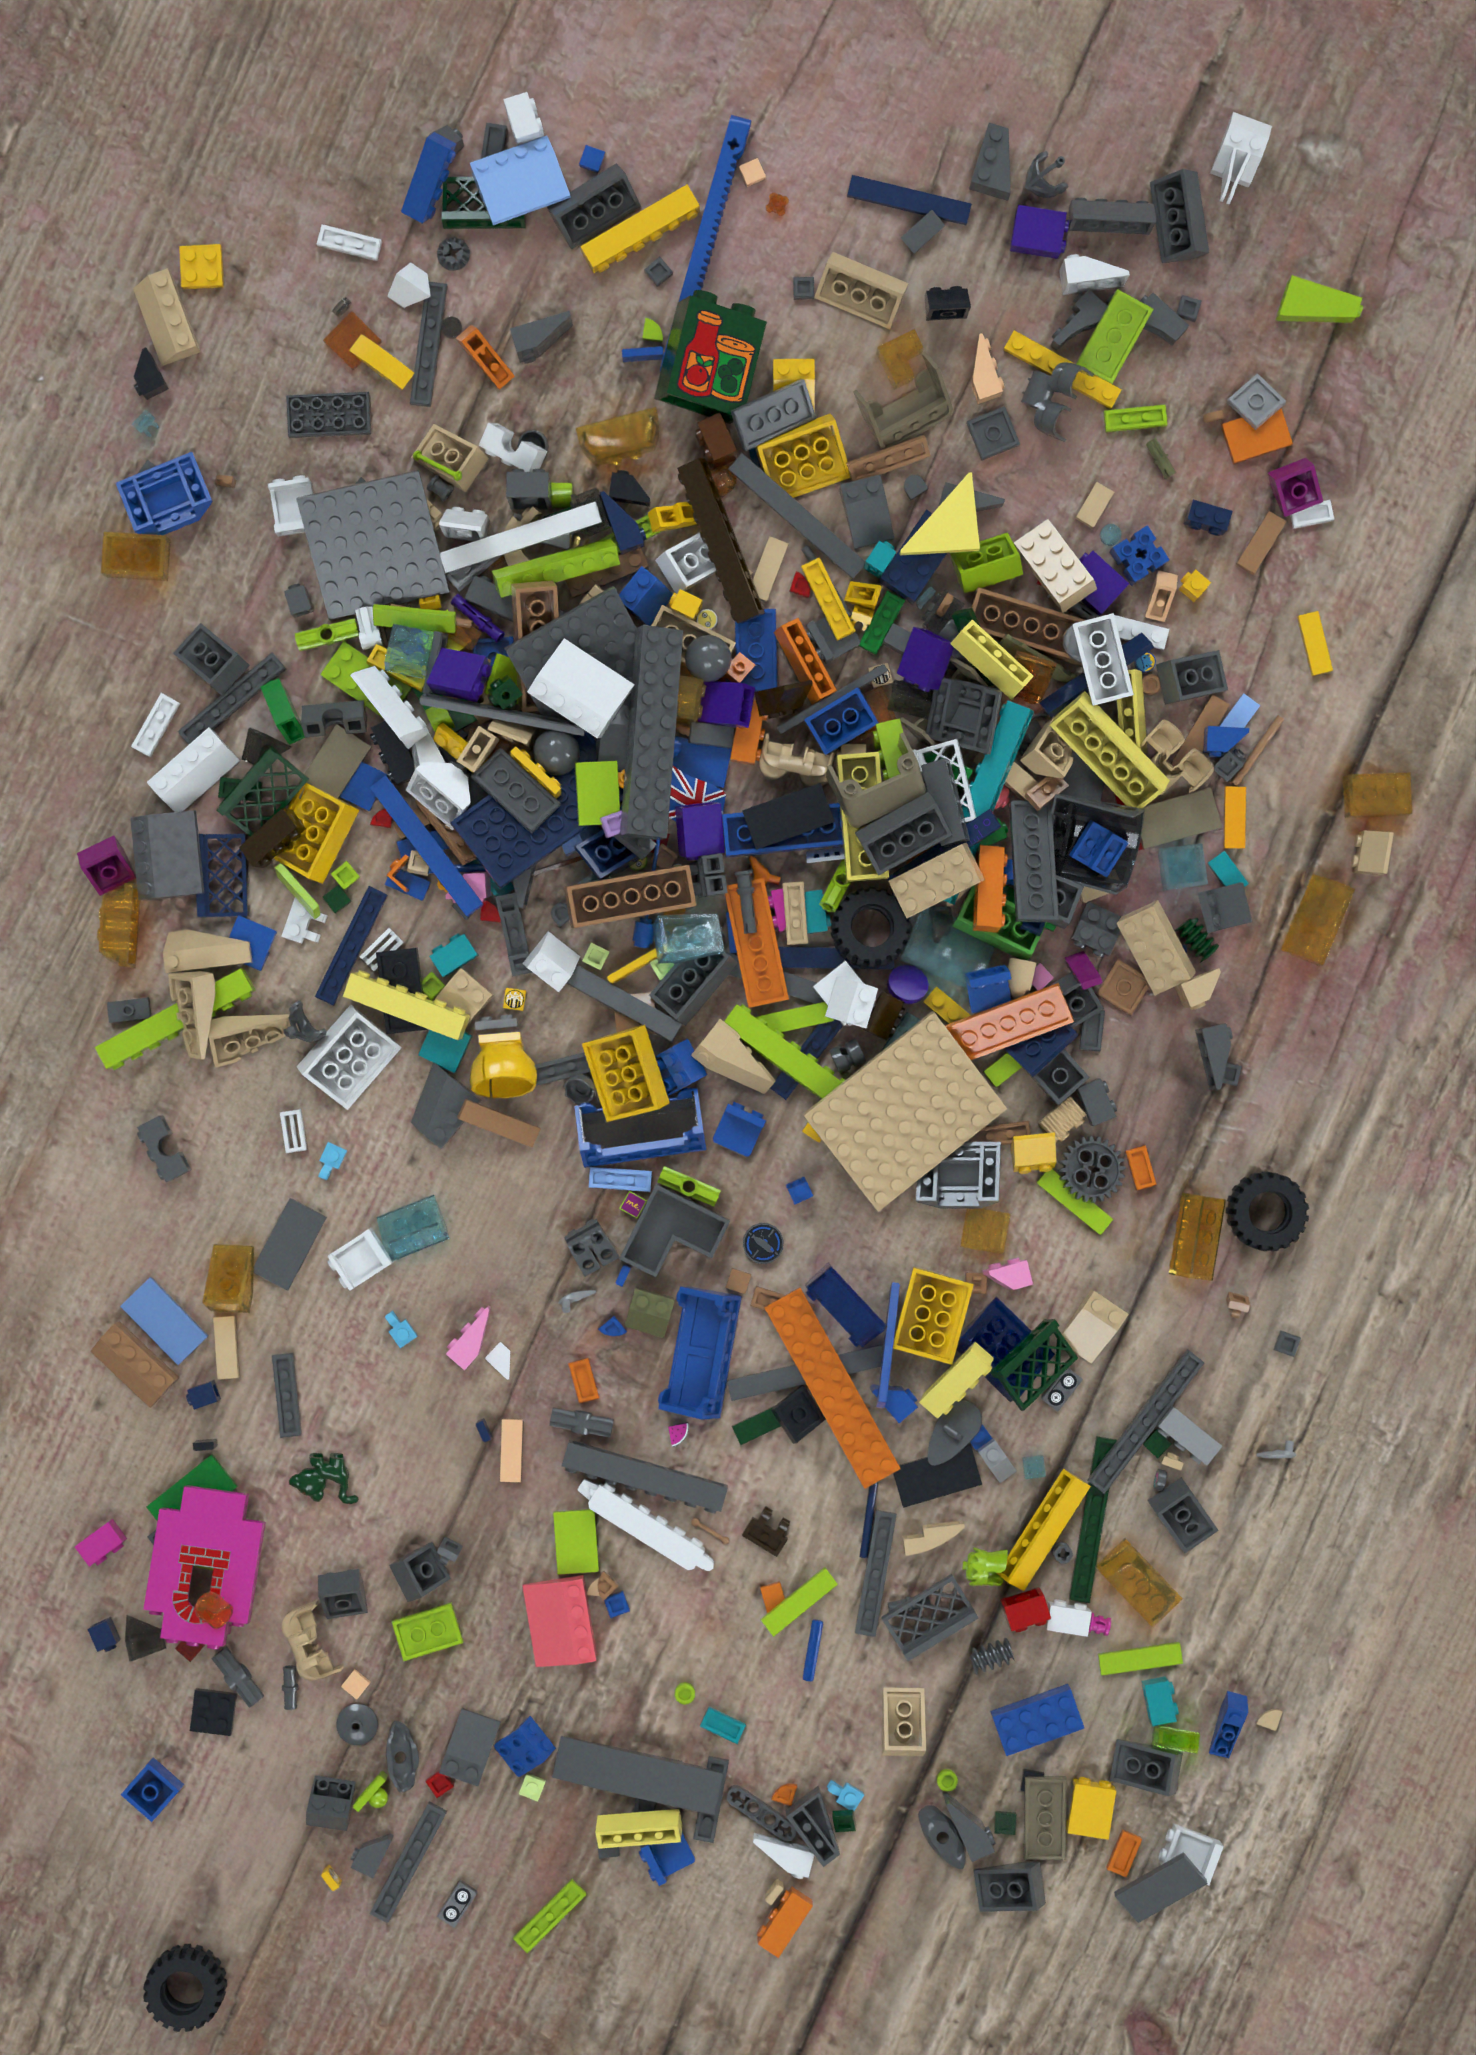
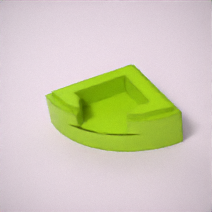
M645 318L642 339L663 343V334L659 325L655 321Z

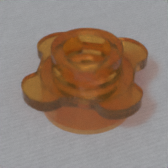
M771 193L769 195V204L766 205V211L783 216L785 214V206L789 203L788 197Z

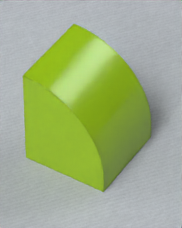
M551 482L552 508H569L573 506L572 483Z
M436 707L425 710L435 732L442 723H445L451 729L455 728L448 710Z

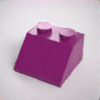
M1307 458L1268 472L1272 492L1284 517L1323 502L1315 466Z
M111 836L77 853L80 868L99 896L136 879V874L115 836Z

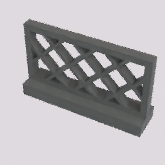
M950 1574L881 1618L907 1661H910L977 1620L978 1616L957 1581ZM952 1582L954 1585L953 1594L943 1593L944 1586ZM928 1595H937L935 1605L925 1603ZM941 1596L951 1598L949 1608L939 1606ZM955 1599L962 1600L966 1604L960 1610L952 1609ZM912 1605L920 1606L917 1616L907 1614L908 1608ZM923 1607L933 1609L931 1619L921 1617ZM937 1610L947 1612L946 1618L942 1621L935 1620ZM894 1616L902 1617L899 1627L891 1625L888 1620ZM906 1618L916 1620L914 1629L903 1628ZM919 1621L930 1623L928 1629L924 1632L917 1630ZM901 1633H911V1639L902 1644L900 1640Z

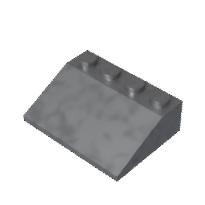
M193 810L131 817L138 900H160L204 893L197 812Z

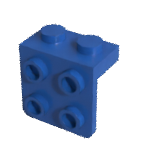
M733 1102L732 1105L728 1103L713 1136V1141L739 1154L750 1156L765 1125L766 1120L762 1119L764 1115L754 1110L751 1113L744 1111L745 1106Z
M531 1716L526 1718L515 1731L497 1741L494 1745L497 1752L518 1777L545 1762L556 1749Z
M683 1832L681 1842L641 1845V1850L639 1851L642 1861L644 1863L647 1862L650 1867L648 1872L652 1881H657L659 1886L666 1883L668 1875L695 1862V1856Z

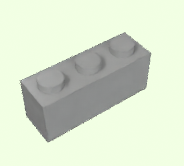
M1171 1406L1157 1425L1160 1427L1159 1433L1167 1439L1169 1436L1175 1439L1174 1445L1183 1452L1185 1449L1191 1452L1190 1458L1199 1465L1201 1462L1208 1465L1222 1448V1445L1173 1406Z

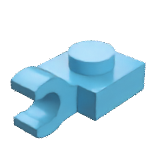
M328 1142L319 1160L325 1164L318 1177L328 1180L333 1167L336 1169L340 1168L347 1150Z
M394 1311L385 1316L388 1323L393 1327L388 1332L399 1348H402L418 1336L407 1319L400 1322Z
M830 1780L826 1786L830 1793L837 1795L836 1802L848 1810L855 1811L864 1797L862 1791L847 1782L842 1787L833 1780Z

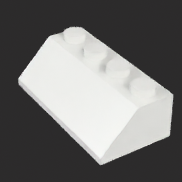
M1114 613L1072 624L1092 705L1134 695Z
M373 666L350 675L408 749L428 734L424 729L427 725L420 716L414 717L412 714L414 711L413 707L407 700L403 702L400 699V696L403 694L395 685L392 687L387 681L390 678L383 669L379 672Z
M207 728L147 783L174 812H183L219 781L220 777H223L236 766L240 760L214 730Z

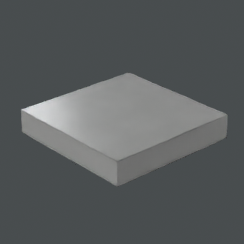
M1256 374L1229 397L1227 403L1256 430L1283 407L1286 400L1259 374Z

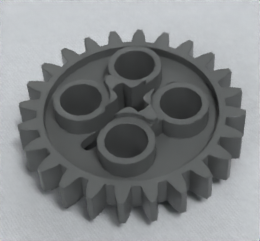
M1088 1136L1087 1141L1084 1137H1081L1080 1143L1076 1140L1072 1141L1074 1148L1067 1146L1066 1148L1069 1153L1064 1152L1061 1154L1066 1159L1059 1161L1060 1164L1064 1165V1168L1058 1169L1059 1172L1064 1173V1176L1059 1179L1066 1180L1063 1188H1071L1068 1194L1076 1192L1075 1199L1083 1196V1202H1087L1089 1197L1091 1203H1095L1096 1198L1100 1202L1104 1201V1195L1107 1198H1111L1110 1191L1113 1193L1118 1192L1115 1185L1122 1186L1119 1178H1125V1175L1120 1173V1170L1126 1169V1167L1120 1166L1124 1159H1118L1117 1157L1121 1151L1114 1152L1113 1150L1116 1145L1108 1146V1139L1101 1143L1100 1136L1096 1137L1095 1141L1093 1136ZM1082 1151L1088 1154L1087 1162H1083L1080 1159ZM1094 1151L1097 1152V1156L1095 1157V1159H1094ZM1102 1156L1106 1157L1108 1160V1164L1106 1167H1103L1100 1164V1158ZM1092 1166L1096 1171L1091 1173L1088 1167ZM1078 1171L1084 1175V1180L1081 1183L1076 1180V1173ZM1098 1176L1104 1180L1102 1187L1096 1185V1178ZM1090 1179V1187H1087V1182Z

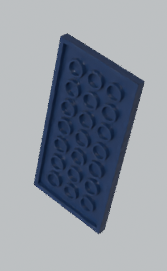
M586 731L584 736L573 735L580 748L578 763L597 762L596 741L591 734ZM575 767L570 772L559 776L545 773L549 778L554 777L561 784V795L557 798L561 806L532 834L490 795L450 822L451 826L500 889L590 826H578ZM619 787V801L621 804L623 801V789Z

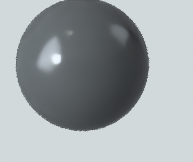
M703 635L694 639L687 647L685 664L690 674L696 679L704 682L716 681L728 672L731 665V652L728 645L721 638L714 635Z
M547 730L537 738L533 747V757L535 763H539L546 770L545 773L559 776L570 772L575 767V763H578L580 757V748L572 734Z

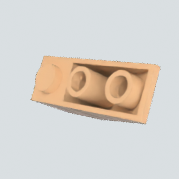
M983 333L979 334L971 381V387L977 404L1000 397L1003 392L1002 389L1005 388L1002 378L997 376V363L995 358L990 356L989 350H991L988 338L984 339Z

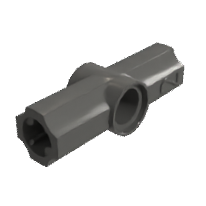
M553 1407L550 1418V1426L570 1429L571 1432L588 1435L590 1433L605 1437H611L614 1419L595 1416L590 1412L581 1410L570 1411Z
M227 1646L211 1658L223 1673L227 1685L240 1695L249 1708L264 1697V1694L251 1679L250 1671L244 1664L237 1661Z

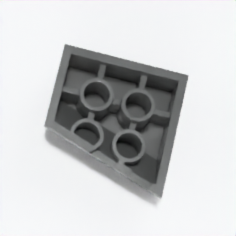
M433 1063L411 1123L425 1137L442 1149L465 1122L457 1118L465 1099L478 1104L482 1100L442 1067Z

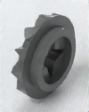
M456 237L446 238L439 244L437 250L438 261L448 270H460L469 261V247L463 239L461 240ZM450 247L455 251H459L456 253L457 261L453 256H448L450 254Z

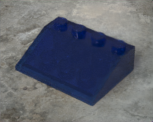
M996 1296L961 1332L956 1350L962 1355L976 1342L994 1358L991 1363L993 1369L1031 1330ZM1039 1347L1036 1350L1035 1359L1043 1360L1044 1348ZM1051 1349L1048 1352V1361L1055 1355ZM1025 1360L1022 1363V1372L1029 1373L1030 1361ZM1035 1362L1034 1374H1039L1042 1371V1362ZM989 1372L985 1378L1009 1402H1012L1013 1399L999 1379L994 1378ZM1010 1374L1006 1379L1011 1386H1015L1016 1374ZM1021 1375L1020 1387L1028 1388V1375ZM1020 1389V1397L1026 1390Z

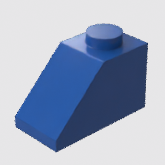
M1207 726L1204 728L1203 753H1209V757H1221V754L1228 752L1249 733V728Z

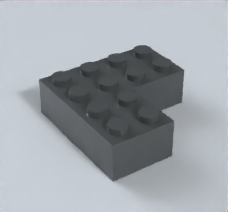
M656 1183L619 1259L657 1277L674 1240L712 1258L730 1223V1219Z

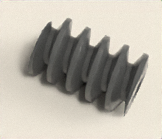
M1007 1638L1003 1639V1645L998 1640L995 1642V1647L988 1643L987 1650L983 1645H980L979 1652L973 1647L972 1654L970 1655L976 1675L978 1674L979 1667L983 1672H986V1665L991 1670H994V1663H997L1001 1668L1003 1660L1007 1665H1010V1658L1015 1661Z

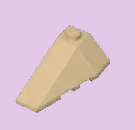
M1053 716L1048 719L1028 746L1020 761L1034 774L1062 779L1073 763V758L1071 757L1073 749L1050 726L1055 718Z
M193 930L168 932L163 950L165 973H181L252 962L250 942Z
M198 971L168 974L170 995L172 1001H176L179 1009L176 1015L178 1020L181 1019L184 1026L182 1035L190 1058L205 1059L215 999V979L213 973Z
M289 1014L226 1016L212 1019L208 1044L215 1068L235 1063L241 1060V1056L246 1053L258 1051V1047L265 1043L271 1044L285 1037L284 1029L291 1026L288 1018Z
M719 1019L691 1056L706 1068L765 1094L775 1083V1079L761 1062L754 1059L751 1055L752 1050L742 1044L739 1040L740 1035Z

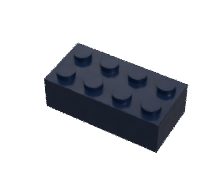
M927 509L879 581V583L912 605L948 554L900 555V550L933 514Z

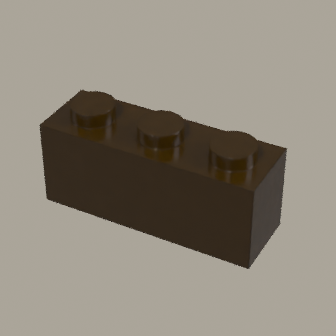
M282 808L239 848L252 867L265 868L271 864L272 859L276 855L283 853L287 849L286 846L299 839L301 833L306 828L292 809Z

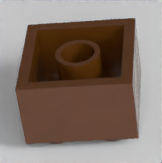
M720 413L697 422L695 436L699 446H704L705 448L704 457L708 465L712 464L713 468L716 469L737 459L736 447Z

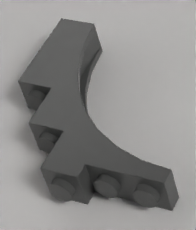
M1089 289L1084 294L1080 292L1073 301L1075 303L1072 309L1074 312L1065 321L1067 325L1063 330L1059 328L1052 335L1053 341L1051 346L1057 351L1071 338L1081 332L1095 328L1114 293L1103 303ZM1152 293L1149 297L1145 295L1140 301L1154 310L1143 329L1160 336L1173 346L1185 333L1189 325L1156 294Z

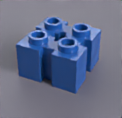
M1148 525L1134 533L1130 538V543L1126 538L1109 551L1117 565L1124 564L1126 569L1123 571V574L1131 586L1144 579L1149 574L1148 569L1153 573L1166 565L1170 560L1161 546L1156 548L1153 544L1156 537ZM1138 552L1142 553L1143 559L1141 557L1137 558L1136 554Z

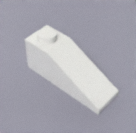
M757 1833L753 1834V1843L784 1870L791 1873V1876L798 1879H803V1877L809 1878L814 1854L808 1846Z

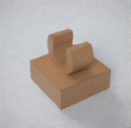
M965 1272V1282L974 1284L971 1294H986L987 1276L978 1272Z
M1228 1292L1226 1301L1228 1308H1230V1316L1239 1319L1241 1311L1247 1313L1249 1311V1297Z

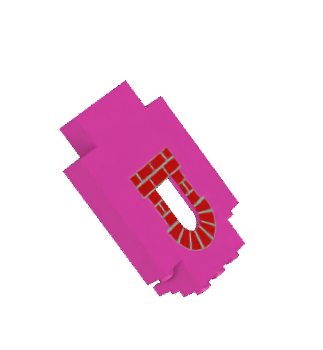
M187 1485L184 1486L180 1510L164 1507L159 1509L143 1610H149L151 1615H161L162 1612L164 1613L160 1638L166 1639L165 1642L178 1643V1641H185L188 1646H199L200 1643L207 1644V1648L219 1649L220 1646L223 1647L226 1644L227 1635L231 1633L232 1626L244 1627V1624H248L251 1621L266 1522L245 1519L249 1494ZM193 1565L213 1568L209 1600L202 1608L193 1607L188 1599Z

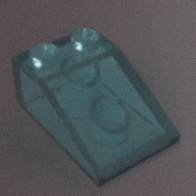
M718 914L658 915L652 926L658 964L680 963L724 952Z

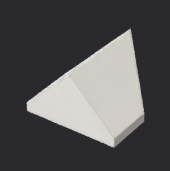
M410 262L396 273L387 295L388 298L405 309L409 305L431 297L428 274Z

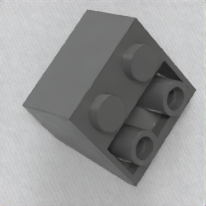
M315 1775L306 1811V1825L347 1831L356 1782Z

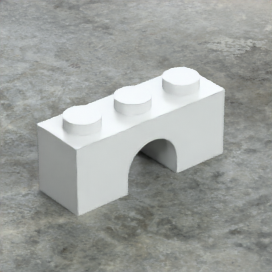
M497 423L487 424L479 446L485 449L484 452L493 457L498 456L502 458V463L508 466L514 465L518 469H524V472L540 469L547 453L546 450L532 442L521 441L519 448L514 451L511 446L514 432Z

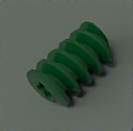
M1197 917L1189 918L1174 931L1182 930L1179 937H1187L1184 944L1192 943L1189 950L1197 949L1195 958L1202 956L1203 958L1199 962L1201 963L1210 957L1218 949L1219 945L1218 943L1211 945L1214 938H1206L1209 934L1207 930L1201 932L1204 925H1196L1199 920Z

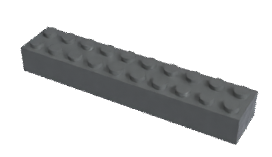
M642 625L636 629L632 683L635 685L631 690L620 836L653 840L667 838L683 630Z

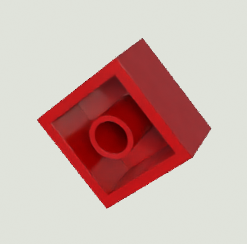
M1040 1587L1000 1599L1007 1624L1011 1631L1022 1632L1028 1629L1027 1626L1034 1624L1035 1626H1041L1051 1619L1045 1596Z

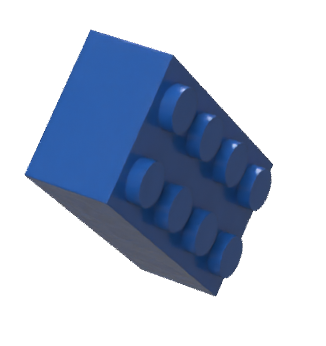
M1068 1684L990 1711L1006 1756L1085 1729Z

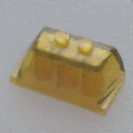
M653 407L577 427L576 433L579 445L585 456L595 466L607 463L616 465L621 463L622 459L630 458L634 460L641 458L642 454L656 450L659 440L657 409Z
M124 883V887L115 888L103 895L102 906L99 909L100 928L97 931L99 952L110 962L126 968H136L140 900H138L137 885L133 883Z
M1126 1538L1096 1565L1100 1573L1152 1627L1161 1621L1183 1599Z

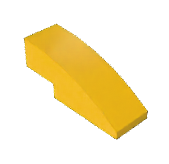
M360 334L349 349L353 355L399 390H403L414 375L412 370L362 334Z
M679 502L671 506L655 507L650 510L648 516L652 532L697 525L693 518L694 511L692 505L688 502Z

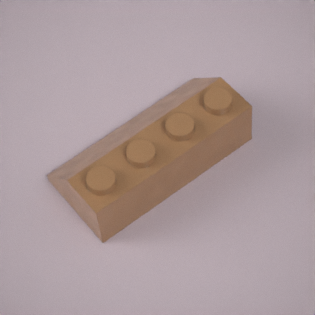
M120 1321L114 1323L90 1351L150 1408L180 1378Z

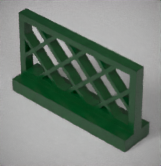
M448 177L443 182L441 217L443 229L526 228L525 214L493 225L485 205L477 198L480 195L479 191L477 190L473 194L467 189L471 183H475L473 177ZM447 184H457L460 188L452 194L447 189ZM463 191L470 196L464 203L456 198ZM453 200L460 206L456 211H447V206ZM473 200L481 206L476 211H470L467 208Z
M270 745L219 804L216 811L222 816L225 815L251 837L254 832L249 829L248 821L260 820V826L262 827L263 820L269 821L277 812L285 808L309 778ZM276 759L284 764L285 772H273L272 764ZM297 774L303 780L298 785L289 786L288 775ZM285 775L286 786L274 787L273 776ZM263 776H270L271 787L259 788V779ZM287 789V798L284 801H276L275 790ZM272 790L273 801L261 802L260 791ZM257 791L258 802L246 803L245 795L248 792ZM273 805L274 813L271 816H262L261 806ZM259 806L260 817H248L247 807ZM235 807H244L245 818H236L231 814V811Z
M1044 1319L990 1371L994 1378L999 1379L1021 1411L1030 1406L1078 1359L1059 1331L1058 1327L1060 1325L1055 1319ZM1052 1334L1057 1338L1056 1347L1049 1346V1338ZM1039 1347L1044 1348L1043 1360L1035 1359L1036 1350ZM1049 1349H1056L1055 1361H1048ZM1061 1350L1066 1351L1070 1357L1065 1363L1060 1362ZM1025 1360L1030 1361L1029 1373L1022 1372V1363ZM1035 1362H1042V1375L1034 1374ZM1048 1363L1055 1364L1052 1376L1047 1375ZM1010 1374H1016L1015 1386H1011L1006 1379ZM1021 1375L1029 1376L1028 1388L1020 1387ZM1034 1376L1041 1377V1386L1038 1389L1033 1388ZM1020 1389L1028 1390L1027 1400L1024 1403L1020 1399Z

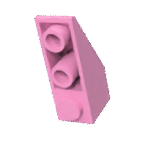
M489 1305L486 1309L481 1307L474 1315L477 1319L471 1325L468 1322L460 1331L463 1335L459 1340L454 1338L447 1346L449 1351L446 1355L463 1370L472 1363L481 1351L491 1309Z

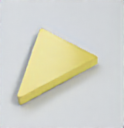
M972 472L964 477L900 550V555L979 551L980 544Z

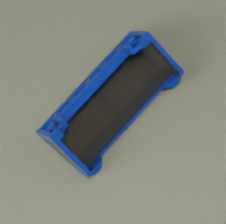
M684 1088L678 1093V1097L669 1098L670 1103L658 1110L609 1122L606 1121L602 1108L596 1109L591 1103H582L574 1106L579 1150L584 1168L706 1150L698 1089Z

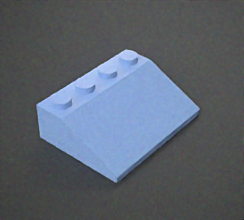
M548 136L470 163L473 179L493 225L571 198Z

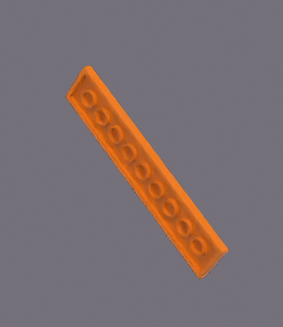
M801 1287L765 1306L767 1314L864 1489L900 1470L899 1464Z

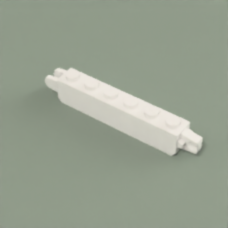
M585 1478L581 1482L578 1491L589 1500V1509L687 1570H692L695 1566L706 1571L713 1569L714 1561L712 1557L704 1553L703 1543L697 1538L693 1537L690 1539L685 1536L686 1532L677 1526L675 1528L667 1524L668 1521L662 1516H653L650 1514L651 1510L642 1504L637 1506L632 1502L633 1499L624 1493L622 1495L615 1492L616 1488L605 1482V1484H602L600 1482L596 1484Z

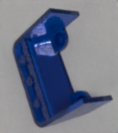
M829 1262L805 1283L808 1289L806 1294L813 1301L817 1299L851 1335L848 1339L855 1347L860 1345L863 1348L888 1327L885 1321L867 1305Z

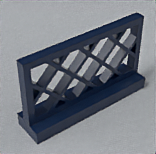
M199 834L204 893L196 894L197 918L248 916L246 857L242 853L241 859L237 855L241 851L240 849L235 853L226 845L231 839L241 838L242 845L245 842V834ZM208 839H217L223 845L213 853L208 848ZM224 847L233 854L226 863L217 856ZM208 851L212 854V856L209 859ZM214 857L223 864L215 874L208 868V863ZM234 857L242 862V868L237 873L227 866ZM225 867L234 875L226 884L217 876ZM241 871H242V879L238 876V874H239ZM214 878L224 885L216 894L209 889V883ZM235 878L242 882L243 887L237 894L228 887ZM225 888L234 895L227 904L218 897ZM209 892L214 896L210 901ZM242 892H243V900L239 897V895H240ZM216 898L224 907L219 913H210L209 904ZM237 898L243 903V912H234L228 906Z

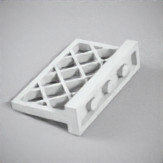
M958 739L919 750L914 749L913 752L918 760L920 771H922L921 765L927 764L924 753L931 751L937 754L934 761L942 757L950 760L951 767L953 764L959 767L960 774L955 783L956 787L958 784L964 787L965 794L960 802L961 806L965 805L969 808L971 815L965 818V822L968 823L977 818ZM954 745L956 753L952 760L942 755L946 747Z

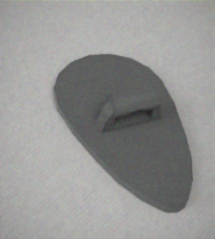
M967 1400L955 1401L952 1404L953 1408L947 1415L943 1413L939 1417L928 1447V1462L931 1465L936 1466L952 1459L978 1434L982 1426V1416L979 1409L972 1402Z

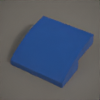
M1090 820L1069 855L1092 870L1108 877L1129 842Z
M238 915L229 938L250 942L252 962L244 963V965L262 971L277 931Z

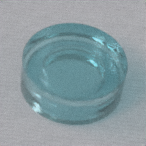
M1114 524L1104 526L1100 532L1101 541L1108 546L1117 544L1121 538V530Z

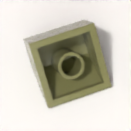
M636 1287L624 1327L664 1338L675 1298Z

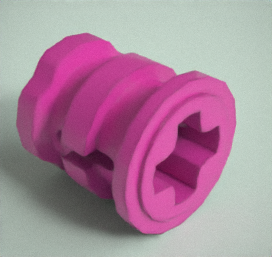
M1091 1613L1088 1633L1094 1631L1095 1634L1103 1633L1104 1636H1108L1111 1628V1618L1107 1617L1104 1619L1103 1616L1098 1615L1096 1617L1094 1613Z

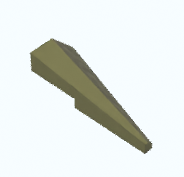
M1005 634L1003 639L998 641V644L1026 669L1066 684L1078 676L1024 643L1014 639L1009 634Z

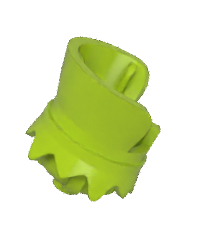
M973 1547L975 1552L968 1554L967 1562L963 1561L962 1567L963 1570H966V1579L972 1581L969 1582V1585L1001 1586L1004 1579L997 1573L1004 1572L1006 1569L1008 1550L987 1552L986 1550Z

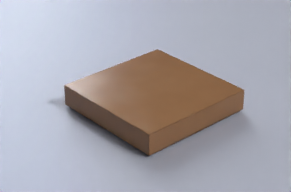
M1117 959L1096 992V995L1131 1016L1149 988V984L1142 973Z

